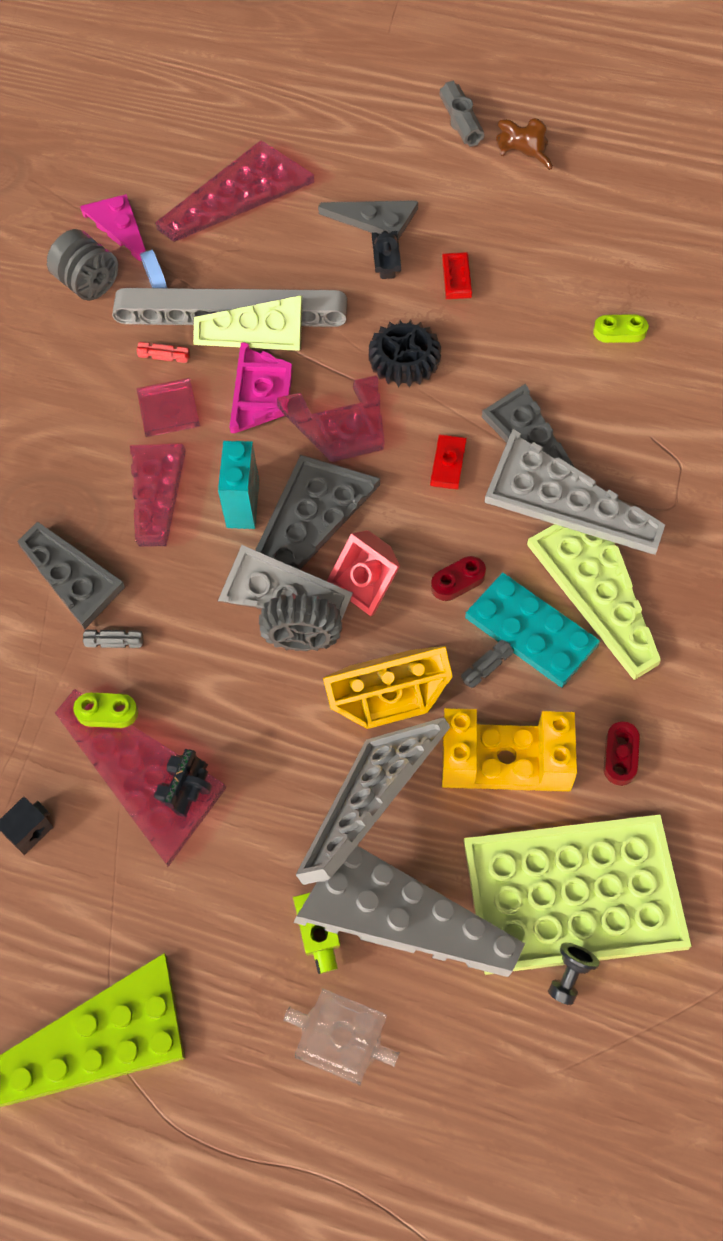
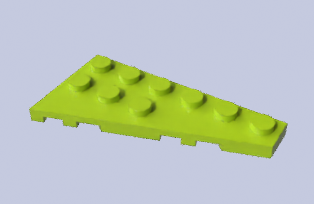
M165 953L2 1053L0 1055V1107L185 1059L167 955Z

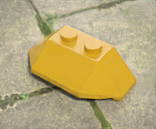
M439 646L408 650L350 665L323 677L330 709L369 729L428 713L453 676L446 647Z

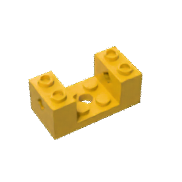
M444 708V718L450 728L443 736L442 788L571 792L577 775L575 712L542 711L538 726L477 724V709ZM501 751H510L515 756V761L510 764H504L499 761L497 755Z

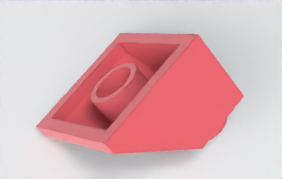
M369 530L352 533L327 582L353 592L350 602L369 616H373L400 568V564L391 546Z

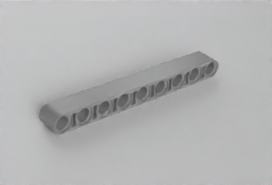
M121 288L115 294L112 316L114 320L121 324L194 325V317L302 295L301 326L337 327L346 322L347 296L337 290Z

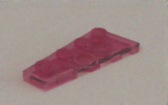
M183 444L130 445V454L133 464H131V474L134 478L132 492L135 500V541L139 547L167 546L186 453Z

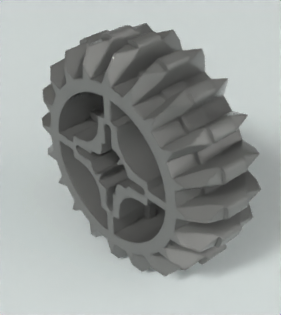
M292 593L291 596L280 595L279 598H271L270 602L264 603V607L259 615L261 637L266 639L267 643L274 644V647H283L286 651L289 649L295 651L327 649L330 645L337 642L342 631L340 610L336 608L335 604L328 603L327 599H318L316 595L310 597L306 596L305 593L303 595Z

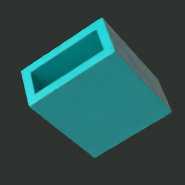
M223 441L218 493L226 528L255 529L259 475L253 441Z

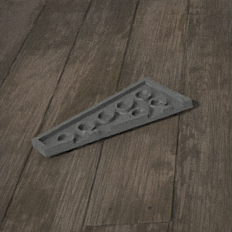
M300 455L255 551L301 570L380 486V478Z

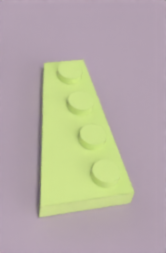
M302 295L194 317V345L240 347L241 342L249 344V348L299 351L301 350Z

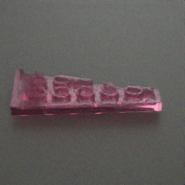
M260 140L156 221V229L173 242H176L315 182L314 174Z
M74 689L55 712L56 716L158 855L169 867L226 790L225 784L207 774L205 781L212 785L210 794L200 793L197 801L192 802L187 816H178L168 806L161 804L154 797L159 784L171 783L173 776L167 771V764L171 755L178 754L132 725L125 728L90 727L81 724L74 714L73 707L77 698L83 694ZM94 704L86 705L84 710L92 709Z

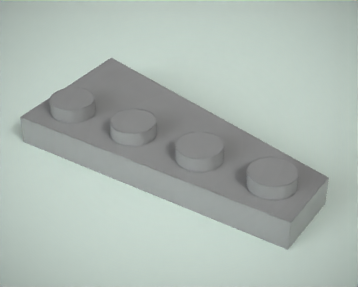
M241 545L218 602L263 608L264 603L270 602L271 598H279L280 595L291 596L292 593L295 595H303L305 593L306 596L312 597L316 595L318 599H327L328 603L335 604L336 608L340 610L342 620L353 592Z

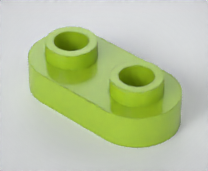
M603 315L596 319L593 334L596 339L605 343L640 342L646 337L649 325L647 320L640 315Z
M85 693L77 698L73 707L78 721L90 727L125 728L132 725L138 717V707L134 699L126 694ZM94 704L92 709L84 710L86 705ZM118 706H125L123 711H115Z

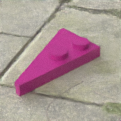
M127 194L80 206L85 218L89 217L92 219L98 229L106 232L108 237L121 247L123 245L127 247L133 257L142 261L140 253L146 252Z

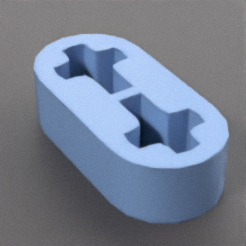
M149 250L140 253L152 288H167L154 251Z

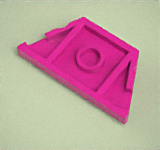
M241 342L229 426L231 433H238L288 415L293 373L291 363L283 359H276L265 351H262L260 354L251 350L249 344Z

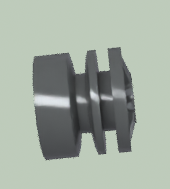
M72 229L64 232L51 245L47 255L49 273L82 300L91 301L101 297L113 285L118 273L117 258L83 230Z

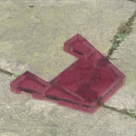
M377 375L354 380L353 389L360 403L311 414L301 392L277 398L276 405L278 409L331 462L380 451L384 448L385 441L382 415L380 414V394H378Z

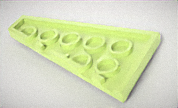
M556 524L528 539V547L633 680L660 664L661 658L650 629L646 627L642 617V608L639 600H636L633 593V585L620 550L614 542Z

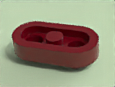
M467 556L436 572L431 580L432 594L441 601H451L481 585L486 575L485 563L478 557ZM468 567H473V568H475L476 570H475V571H469V570H467L466 568H468ZM444 580H448V581H450L451 583L448 584V585H445V584H443V583H441V582L444 581Z
M620 721L614 723L609 728L606 736L604 774L608 781L618 786L631 783L638 771L640 734L638 729L629 722ZM617 738H624L627 744L618 743ZM615 767H621V768H623L624 771H625V774H618V773H616V771H615L614 768H615Z

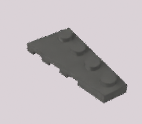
M526 384L482 410V418L506 443L512 429L521 433V438L531 444L535 442L543 447L542 451L553 458L559 457L574 467L561 443L557 442L553 436L550 424L546 423L542 417L541 409L537 402L532 400L529 394L530 390Z
M39 522L35 523L17 541L23 552L84 630L125 588L121 580Z

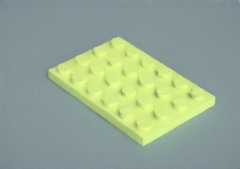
M661 815L464 838L475 914L525 943L513 971L565 965L559 950L562 943L579 945L593 953L599 961L689 950L691 948ZM484 971L485 975L494 974Z

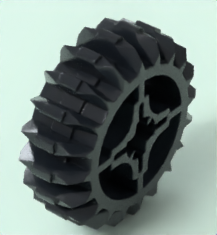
M399 320L398 324L394 325L389 321L387 328L380 326L379 333H374L369 344L368 359L373 372L377 373L379 380L386 378L388 385L394 381L398 388L402 383H407L410 388L412 382L420 385L422 378L429 380L431 373H436L441 361V345L438 342L437 334H432L430 327L423 328L422 322L414 325L412 320L408 323H402Z

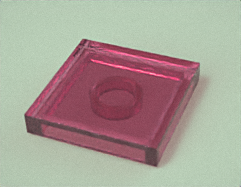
M190 378L136 388L146 437L200 427Z

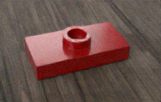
M468 252L442 254L445 300L472 298Z
M447 435L438 436L430 486L459 489L467 438Z

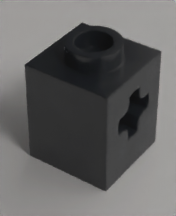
M25 797L19 800L0 818L1 833L23 855L33 848L54 827L47 820V817L50 815L49 811L39 801L32 804Z

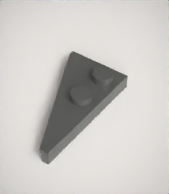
M418 201L321 202L318 210L320 215L371 233L381 234L383 231H388L389 233L397 231L399 240L418 210Z

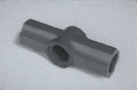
M454 81L446 82L440 89L439 94L451 117V127L458 131L464 144H468L469 147L476 146L484 139V131L473 112V102L470 98L465 97L459 84H456Z

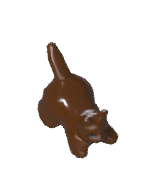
M536 118L530 119L526 127H520L507 119L498 122V127L502 132L496 136V141L500 148L501 156H504L509 150H517L528 157L536 158L547 169L551 170L553 168L551 160L544 154L548 140L545 137L547 128L542 121Z

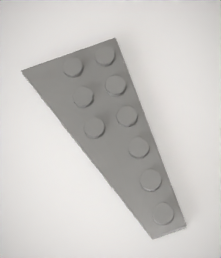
M512 429L486 493L485 503L656 555L665 524L636 506L630 507L619 500L618 495L613 491L603 490L595 484L596 481L559 457L553 458L542 451L543 447L535 442L532 444L521 438V433Z
M444 717L366 739L296 873V876L303 885L325 882L334 876L449 730L450 726Z
M356 846L331 879L316 883L293 922L304 926L307 923L323 926L325 931L336 934L342 931L358 935L360 940L411 953L417 950L433 954L432 958L443 961L449 958L465 962L470 968L509 977L513 972L525 945L524 942L359 846Z

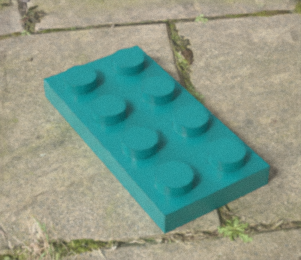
M503 572L465 614V618L497 642L504 640L510 643L515 655L561 688L564 687L588 659L600 642L595 636Z

